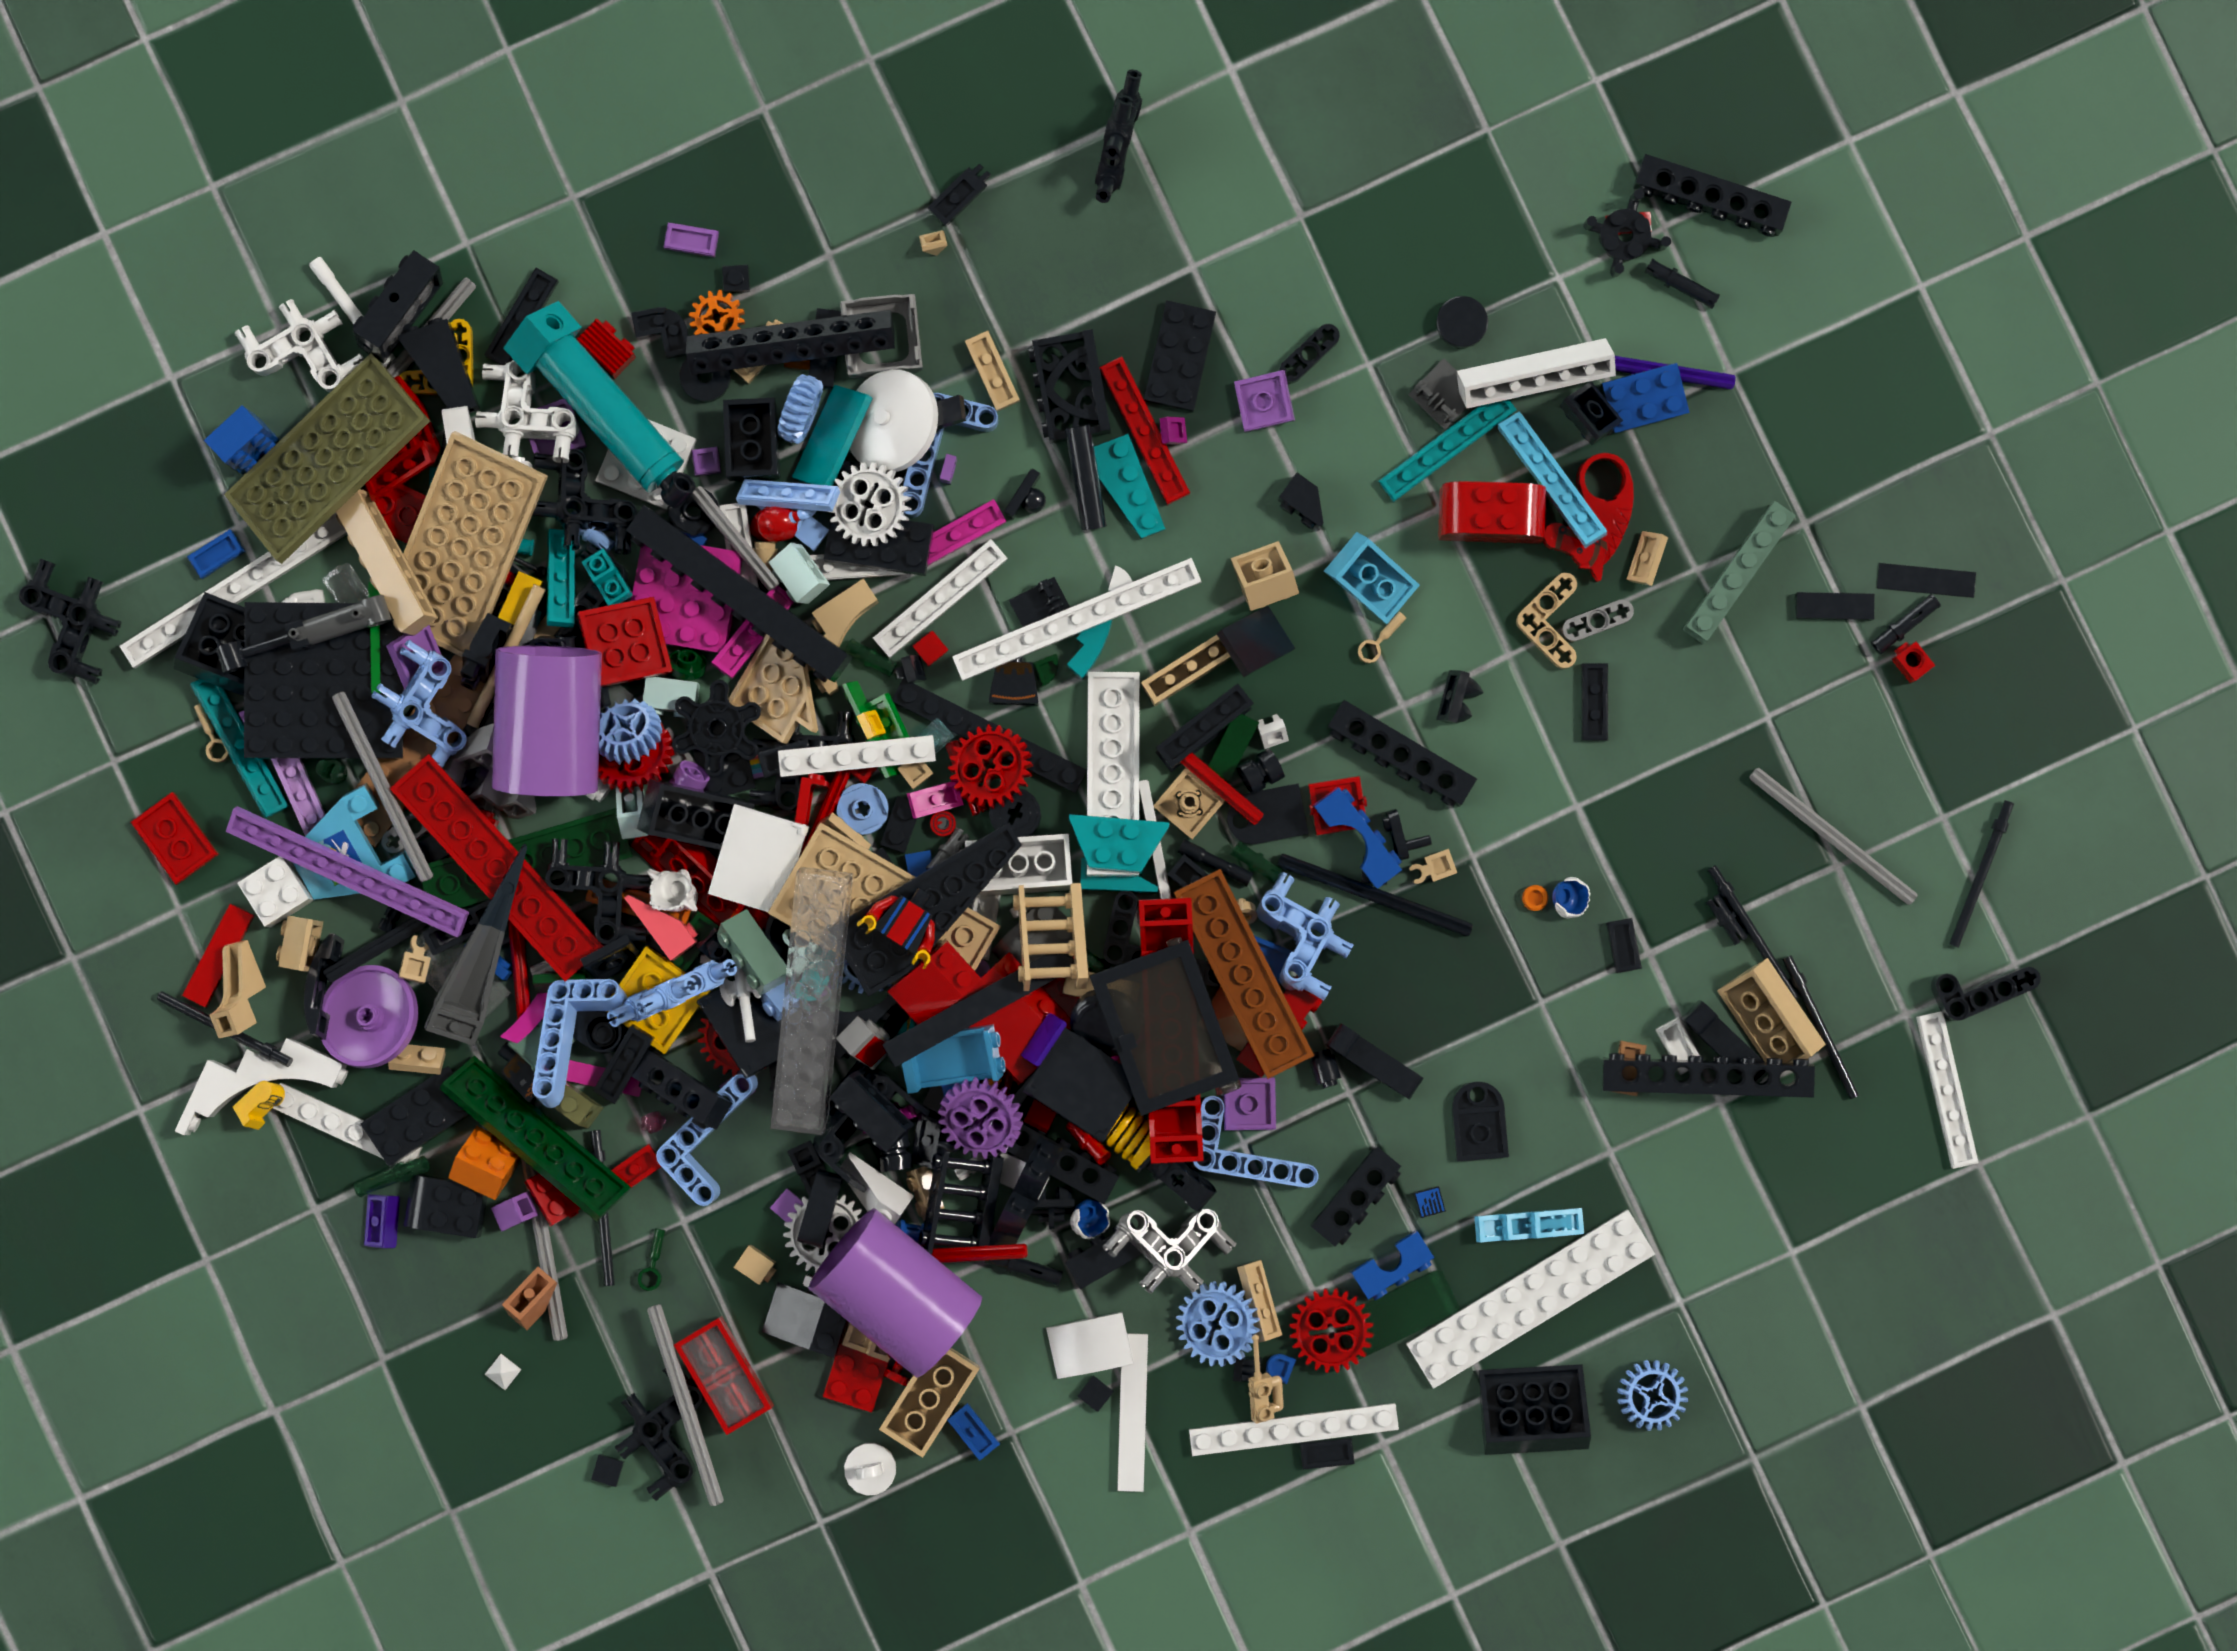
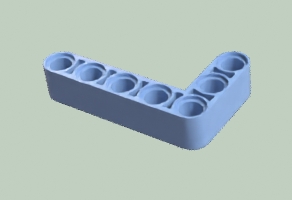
M933 393L935 399L939 401L953 397L941 393ZM964 399V405L969 410V413L966 416L965 422L955 425L982 432H991L997 427L998 415L993 407ZM984 413H990L994 416L993 422L988 425L982 424L979 419ZM944 428L937 431L928 449L931 452L930 459L925 462L918 460L907 469L903 486L908 487V490L903 495L911 497V499H915L918 502V507L914 511H904V515L908 518L918 517L923 511ZM920 474L925 477V481L921 486L911 484V478L914 475Z
M611 979L557 980L549 986L532 1086L533 1094L546 1107L553 1108L558 1106L564 1097L577 1011H611L623 1006L627 1000V995L616 981ZM555 1065V1067L549 1071L550 1067Z
M739 1073L717 1092L721 1096H727L732 1102L722 1122L756 1090L758 1081L755 1075L746 1079L749 1083L747 1091L739 1087V1079L744 1078L742 1073ZM691 1117L659 1148L656 1158L659 1165L695 1203L707 1206L719 1197L720 1186L690 1153L715 1129L709 1126L702 1129L691 1122L693 1119ZM685 1131H690L693 1134V1143L685 1141ZM669 1148L675 1152L676 1158L674 1161L666 1157V1149ZM685 1167L693 1171L694 1176L692 1180L685 1178L683 1174ZM703 1186L710 1189V1199L702 1196L701 1188Z
M1208 1096L1203 1099L1201 1103L1202 1128L1210 1125L1214 1127L1216 1134L1211 1140L1203 1139V1151L1210 1153L1211 1162L1206 1166L1199 1165L1197 1161L1193 1162L1198 1169L1310 1188L1317 1183V1169L1310 1164L1218 1149L1224 1103L1216 1096ZM1209 1100H1216L1220 1105L1219 1111L1214 1115L1208 1114L1205 1110V1105ZM1228 1155L1234 1156L1237 1160V1165L1232 1170H1226L1222 1166L1223 1159ZM1259 1160L1262 1163L1260 1173L1251 1174L1248 1171L1250 1161ZM1284 1164L1287 1166L1288 1173L1285 1178L1278 1179L1274 1176L1273 1170L1276 1165ZM1309 1168L1312 1170L1313 1179L1311 1182L1303 1183L1300 1181L1299 1174L1302 1169Z

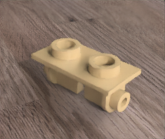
M923 1166L906 1173L908 1176V1188L914 1193L916 1199V1211L925 1221L929 1198L928 1189L931 1187L933 1174L931 1169L928 1170V1167ZM941 1201L940 1209H944L945 1207Z

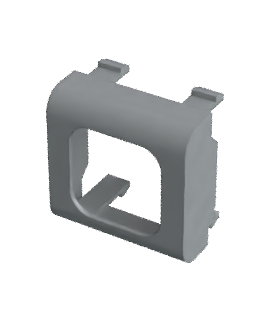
M915 294L886 295L841 301V316L891 310V313H899L906 320L909 354L902 361L866 364L861 360L859 353L845 355L849 378L871 377L879 372L892 369L903 370L909 373L923 370Z

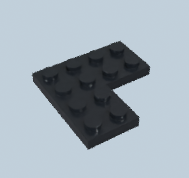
M844 461L839 471L838 479L844 480L843 471L852 474V465L860 470L861 463ZM861 481L857 486V491L860 495L867 491V483L865 481ZM875 483L874 485V492L879 486L878 483ZM888 490L881 494L880 498L883 504H887ZM871 501L865 502V505L868 508L874 507V504L871 503ZM852 505L848 509V516L854 519L858 514L856 505ZM880 515L873 516L871 520L872 526L878 528L881 525L882 519ZM864 518L861 520L860 526L864 525ZM901 520L900 524L904 530L895 529L896 538L887 535L888 543H883L879 539L878 546H873L871 540H869V544L866 547L862 546L861 539L857 544H853V536L844 539L845 530L841 532L835 530L839 522L832 523L830 521L824 561L926 576L934 525Z

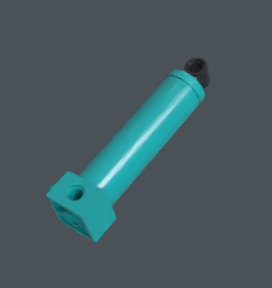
M559 301L527 315L503 349L526 374L538 369L646 492H652L657 488H661L662 500L672 508H681L696 488L695 482L689 475L678 472L684 463V459L575 338L582 328L580 324Z

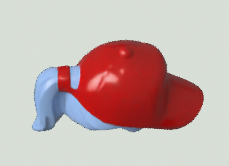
M765 507L753 517L750 531L755 538L764 542L776 543L789 540L798 533L804 519L811 518L816 511Z

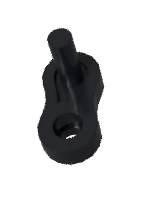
M1397 809L1386 811V817H1382L1385 832H1390L1395 853L1401 861L1409 859L1408 851L1432 845L1430 835L1405 840Z

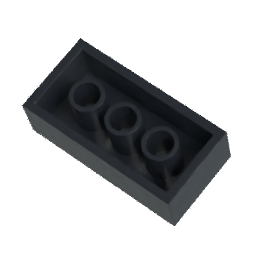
M649 778L637 829L648 835L721 850L734 804L754 809L755 804L737 797Z

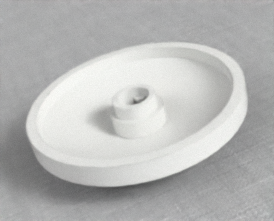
M892 369L871 376L856 390L871 396L873 399L853 440L850 451L860 463H866L868 468L871 462L877 464V470L881 465L887 466L886 473L890 470L902 471L921 459L931 446L938 424L937 402L930 387L921 378L909 372Z

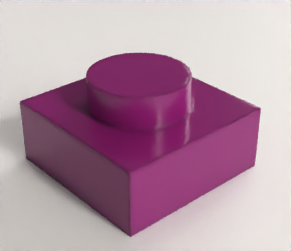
M1160 418L1162 444L1181 445L1187 443L1185 418Z

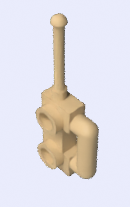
M1255 1334L1252 1336L1255 1372L1254 1377L1249 1378L1248 1394L1250 1397L1251 1420L1258 1424L1274 1419V1413L1281 1411L1284 1405L1282 1378L1277 1375L1270 1376L1268 1373L1262 1374L1260 1372L1259 1336ZM1271 1390L1273 1395L1272 1403L1269 1402L1268 1397L1271 1394Z

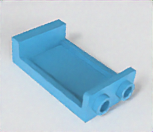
M994 1024L966 1028L902 1063L907 1093H916L921 1088L963 1083L964 1079L970 1082L973 1081L974 1077H977L978 1080L988 1078L993 1081H999L1004 1075L1003 1072H1005L1006 1066L1004 1058L1000 1057L998 1047L1001 1045L999 1033L995 1032Z

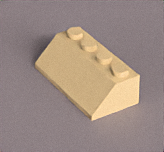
M1768 958L1717 990L1765 1062H1767V1058H1781L1782 1063H1793V1059H1808L1826 1045Z

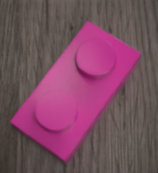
M950 781L907 793L913 819L964 805L960 791L957 792L954 789L958 782Z

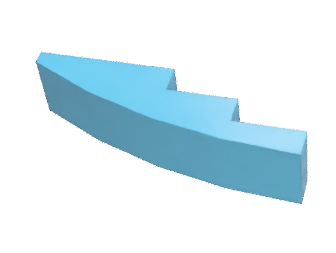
M1582 1208L1474 1216L1476 1242L1584 1234Z

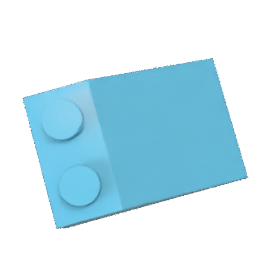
M1358 532L1353 535L1324 570L1338 585L1385 624L1390 622L1420 586L1369 538Z

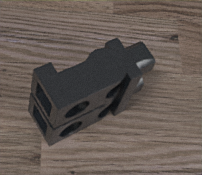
M487 613L470 644V651L465 649L462 654L463 667L460 675L463 677L461 680L463 687L475 691L480 681L486 683L493 669L496 649L504 646L511 632V623Z

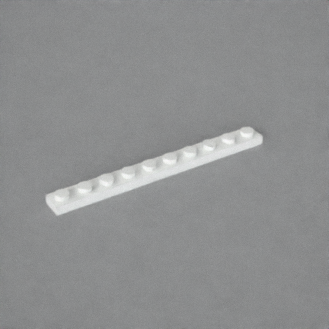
M335 512L282 564L276 561L270 552H267L205 592L238 604L346 536L347 532L337 521V513ZM204 593L120 645L121 650L133 668L136 669L184 638Z
M1192 558L952 657L960 677L964 681L1195 586L1202 581Z

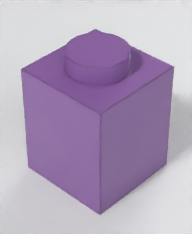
M529 1191L491 1208L501 1232L539 1215Z

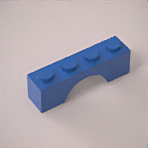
M1336 787L1314 804L1313 807L1329 827L1347 825L1355 828L1361 834L1365 842L1366 853L1360 868L1375 888L1378 889L1402 871L1399 866L1402 861L1393 850L1387 851L1383 845L1386 840L1378 830L1374 832L1367 824L1371 820L1362 809L1357 811L1351 804L1355 799L1346 788L1341 790L1339 787Z

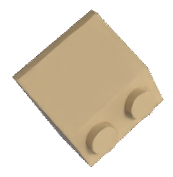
M1279 541L1231 558L1243 595L1251 611L1299 594L1293 570Z
M288 916L287 920L283 921L281 927V935L284 936L283 944L278 947L276 960L279 961L278 967L309 971L312 960L319 948L323 921Z

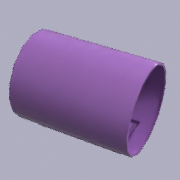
M508 646L496 649L493 789L505 793L531 796H577L592 794L598 791L601 652L563 646Z
M875 1208L864 1214L841 1238L822 1262L808 1286L810 1291L916 1378L924 1375L949 1351L974 1318L983 1298Z

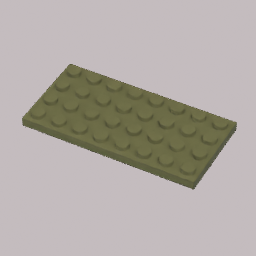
M370 353L224 495L275 560L282 564L418 434L430 420L379 359Z

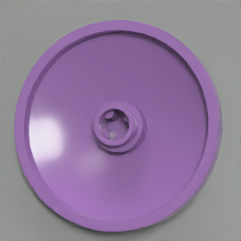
M378 965L360 966L334 981L324 995L322 1010L330 1015L326 1040H322V1042L334 1058L352 1067L374 1068L390 1062L406 1048L417 1026L418 1004L412 987L405 979L398 978V973Z

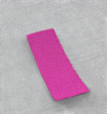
M538 993L521 1017L500 1037L514 1043H519L544 1017L547 993Z
M569 1060L566 1081L595 1087L606 1068ZM632 1077L623 1093L639 1097L641 1088L638 1085L640 1082Z

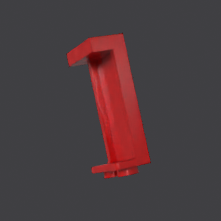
M808 774V778L801 777L795 822L809 825L814 788L829 789L830 783L825 781L823 775ZM807 836L805 837V841H804V844H803V847H802L801 854H802V852H803V850H804V847H805V845H806Z

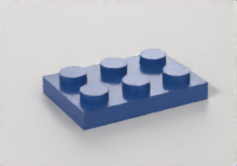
M1677 363L1601 383L1605 399L1623 420L1613 429L1614 433L1690 413Z

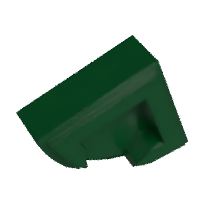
M1057 653L1033 663L1042 687L1048 685L1057 674Z

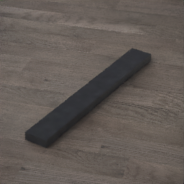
M1046 954L1031 962L1030 968L1070 967V964H1074V959L1069 954ZM1017 970L887 1041L882 1046L895 1068L1057 978L1031 979L1029 991H1024V984L1019 982Z

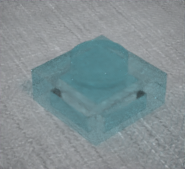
M939 718L931 722L918 735H933L935 754L955 737Z

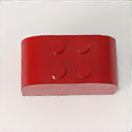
M1472 481L1444 483L1440 488L1438 541L1541 544L1545 539L1546 487L1530 483Z

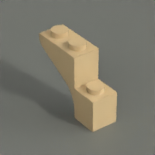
M248 940L224 946L222 951L223 999L220 1006L213 1013L209 1014L218 1038L238 1035L257 1023L248 998L266 988Z

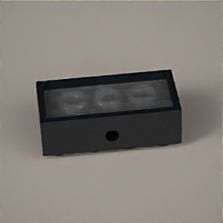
M415 250L409 256L405 255L398 266L400 269L394 276L388 277L380 296H374L369 303L368 312L364 317L360 316L353 326L358 347L368 354L372 353L383 364L400 343L398 335L404 334L403 330L412 327L443 285L439 266Z

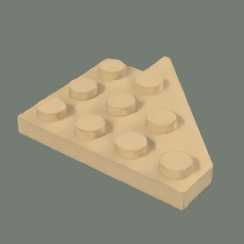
M766 634L728 699L736 707H741L748 702L757 703L761 708V715L752 722L780 742L787 744L799 723L811 732L817 733L818 731L808 667L806 665L804 668L792 659L794 654L788 649L782 652L772 644L774 639Z

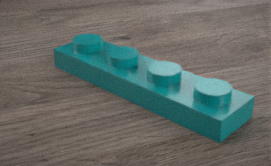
M549 529L547 533V626L573 628L575 550H572V542L569 550L563 548L564 530Z

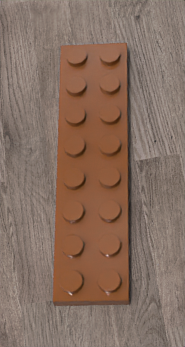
M1221 869L1175 891L1176 898H1192L1193 932L1266 1078L1269 1079L1313 1057L1314 1054Z

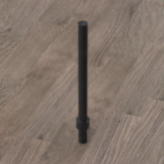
M2004 801L1998 819H1994L1991 827L1993 832L1949 945L1959 948L2002 835L2007 832L2009 827L2007 822L2014 807V803L2010 801Z
M1717 865L1709 868L1707 871L1718 886L1716 890L1721 897H1725L1763 959H1769L1794 998L1799 997L1733 891L1735 889L1730 881L1727 882Z
M1792 955L1783 958L1782 960L1791 977L1789 981L1793 988L1797 989L1815 1029L1826 1045L1824 1047L1849 1099L1859 1096L1805 984L1807 980L1803 972L1800 973Z
M163 991L158 994V1001L215 1030L208 1014ZM243 1032L238 1035L228 1036L259 1052L261 1057L269 1061L274 1060L286 1067H289L293 1062L292 1057L278 1051L276 1046L268 1042L262 1043Z
M601 1130L590 1131L592 1145L590 1153L604 1164L606 1155L605 1150H602ZM607 1212L599 1220L604 1286H613L615 1281L609 1216Z

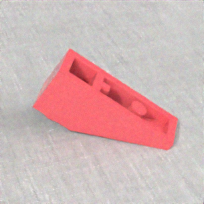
M632 895L624 898L670 961H674L698 943L695 938L698 933L690 923L685 925L683 921L662 910L652 909V905Z

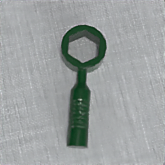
M655 1228L650 1251V1267L643 1269L638 1275V1284L646 1291L657 1289L662 1282L661 1273L655 1268L656 1261L660 1258L666 1230ZM652 1271L658 1276L655 1286L647 1287L642 1282L645 1272Z

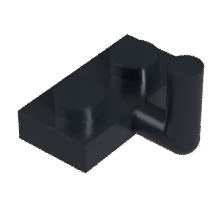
M922 1112L918 1114L912 1163L932 1169V1157L937 1152V1146L953 1153L964 1149L962 1146L955 1149L956 1141L947 1142V1140L943 1139L944 1133L941 1130L945 1124L938 1122L941 1116L935 1114L926 1116Z

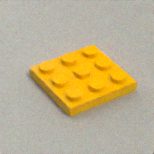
M646 946L619 986L624 990L627 997H630L686 973L653 948ZM710 990L641 1021L628 1020L622 1024L628 1028L634 1024L654 1036L655 1039L651 1045L663 1054H666L699 1008L696 1003L697 1000L709 994Z

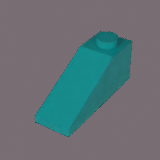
M1081 858V890L1158 893V886L1141 877L1087 876V863L1085 858Z

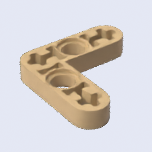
M1570 573L1558 575L1518 614L1516 619L1518 628L1559 669L1570 668L1576 661V652L1546 619L1576 590L1577 580ZM1568 579L1571 582L1569 584L1571 590L1564 589L1559 594L1563 599L1559 600L1557 595L1549 589L1552 587L1556 591L1561 585L1559 580L1566 581ZM1550 596L1554 601L1553 607L1549 610L1543 609L1539 603L1541 597ZM1524 614L1527 617L1530 615L1534 616L1532 622L1536 627L1540 623L1544 626L1537 631L1535 636L1530 633L1535 630L1531 625L1525 627L1522 624L1524 622L1522 617ZM1542 632L1552 634L1554 640L1550 646H1544L1540 643L1539 636ZM1558 641L1562 644L1558 649L1562 653L1567 651L1570 653L1568 657L1570 663L1566 661L1560 663L1558 659L1561 656L1556 650L1553 654L1549 652V650L1556 646Z

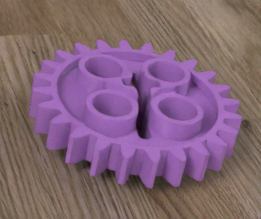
M974 1077L972 1084L967 1079H964L961 1085L955 1083L953 1090L949 1089L945 1095L946 1097L940 1103L942 1106L938 1113L942 1116L938 1122L945 1124L941 1132L950 1133L947 1142L955 1140L954 1148L964 1147L963 1154L965 1155L971 1150L973 1151L974 1158L977 1157L979 1152H982L984 1159H987L989 1152L994 1157H997L999 1150L1006 1153L1008 1146L1013 1147L1015 1139H1018L1021 1133L1019 1130L1023 1125V1122L1020 1121L1023 1113L1016 1112L1020 1103H1012L1014 1094L1005 1095L1007 1087L1001 1090L997 1089V1081L991 1086L988 1084V1078H985L982 1084L979 1083L977 1077ZM978 1099L984 1100L987 1104H982ZM959 1112H963L967 1117L961 1116ZM994 1119L1000 1120L1003 1124H998ZM975 1132H979L983 1137L976 1135Z

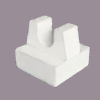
M1277 714L1272 716L1273 722L1266 725L1263 719L1258 720V730L1264 749L1289 741L1283 719H1280Z

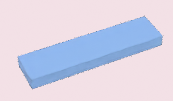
M744 479L736 500L740 505L832 512L840 490L838 486Z

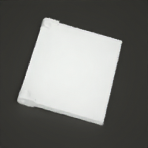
M734 804L708 894L768 912L800 857L809 826Z

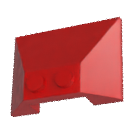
M396 376L395 380L429 419L421 400L400 376ZM431 421L365 484L371 501L375 502L435 463L441 447Z

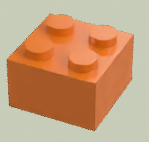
M476 1126L456 1155L448 1178L496 1200L516 1170L520 1157L491 1132Z

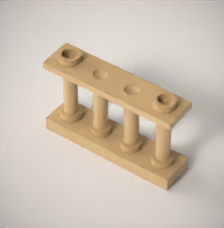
M1081 883L1070 884L1069 893H1065V896L1025 897L1024 885H1019L1018 894L1013 895V910L1018 911L1022 966H1018V980L1023 982L1024 991H1029L1031 979L1066 977L1076 980V989H1087L1088 965ZM1065 906V909H1070V917H1067L1065 920L1026 921V908ZM1067 930V932H1072V940H1069L1068 943L1028 945L1027 931ZM1069 954V956H1074V964H1070V967L1030 968L1029 955Z

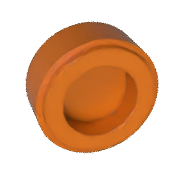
M1529 886L1522 894V903L1528 910H1541L1548 903V893L1542 886Z

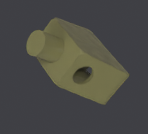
M566 1081L563 1100L558 1106L553 1108L578 1126L589 1129L604 1107Z

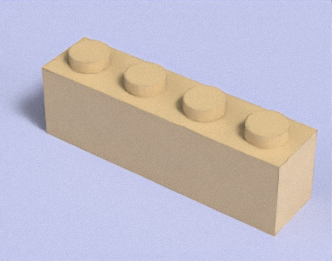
M1215 635L1142 681L1141 686L1153 705L1157 706L1230 660L1231 656L1218 636Z

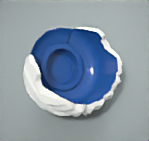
M1568 877L1556 885L1553 890L1552 901L1557 913L1561 917L1569 919L1584 914L1586 908L1589 907L1588 902L1590 901L1589 896L1591 894L1588 885L1575 877Z
M1092 1199L1079 1203L1070 1218L1072 1230L1084 1239H1094L1096 1236H1100L1110 1225L1109 1210L1106 1205Z

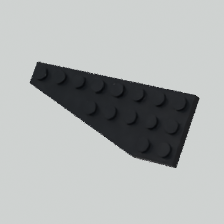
M1009 822L828 928L868 997L911 972L921 959H917L915 965H913L912 960L916 954H913L875 928L870 933L865 934L868 930V925L862 923L858 927L857 922L866 916L876 902L891 895L898 897L900 894L910 900L919 887L931 895L923 909L932 915L931 919L935 923L934 947L937 941L956 922L977 895L1022 846Z

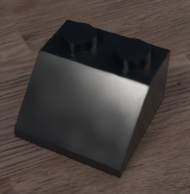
M1592 381L1566 397L1560 405L1566 417L1574 423L1581 432L1582 437L1591 446L1604 438L1623 421Z

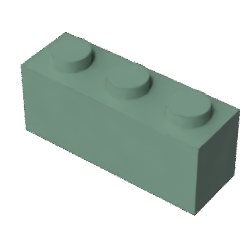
M747 909L720 924L717 933L718 941L723 948H727L731 953L735 966L738 969H742L747 976L746 979L749 986L753 990L756 989L761 996L786 982L790 973L789 968Z

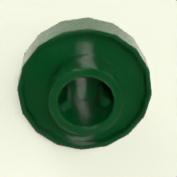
M679 649L669 657L672 667L671 675L677 679L692 681L699 679L706 671V658L697 650Z

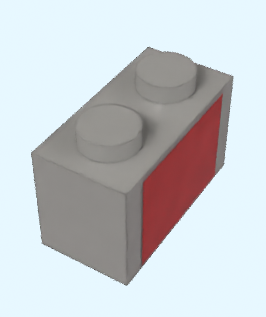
M857 1016L836 1039L851 1056L874 1070L887 1056L882 1044L886 1043L891 1036L882 1027L878 1028L870 1019L866 1022Z

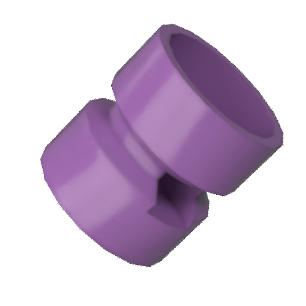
M682 761L673 774L674 778H671L668 783L703 790L710 777L700 765L691 761Z

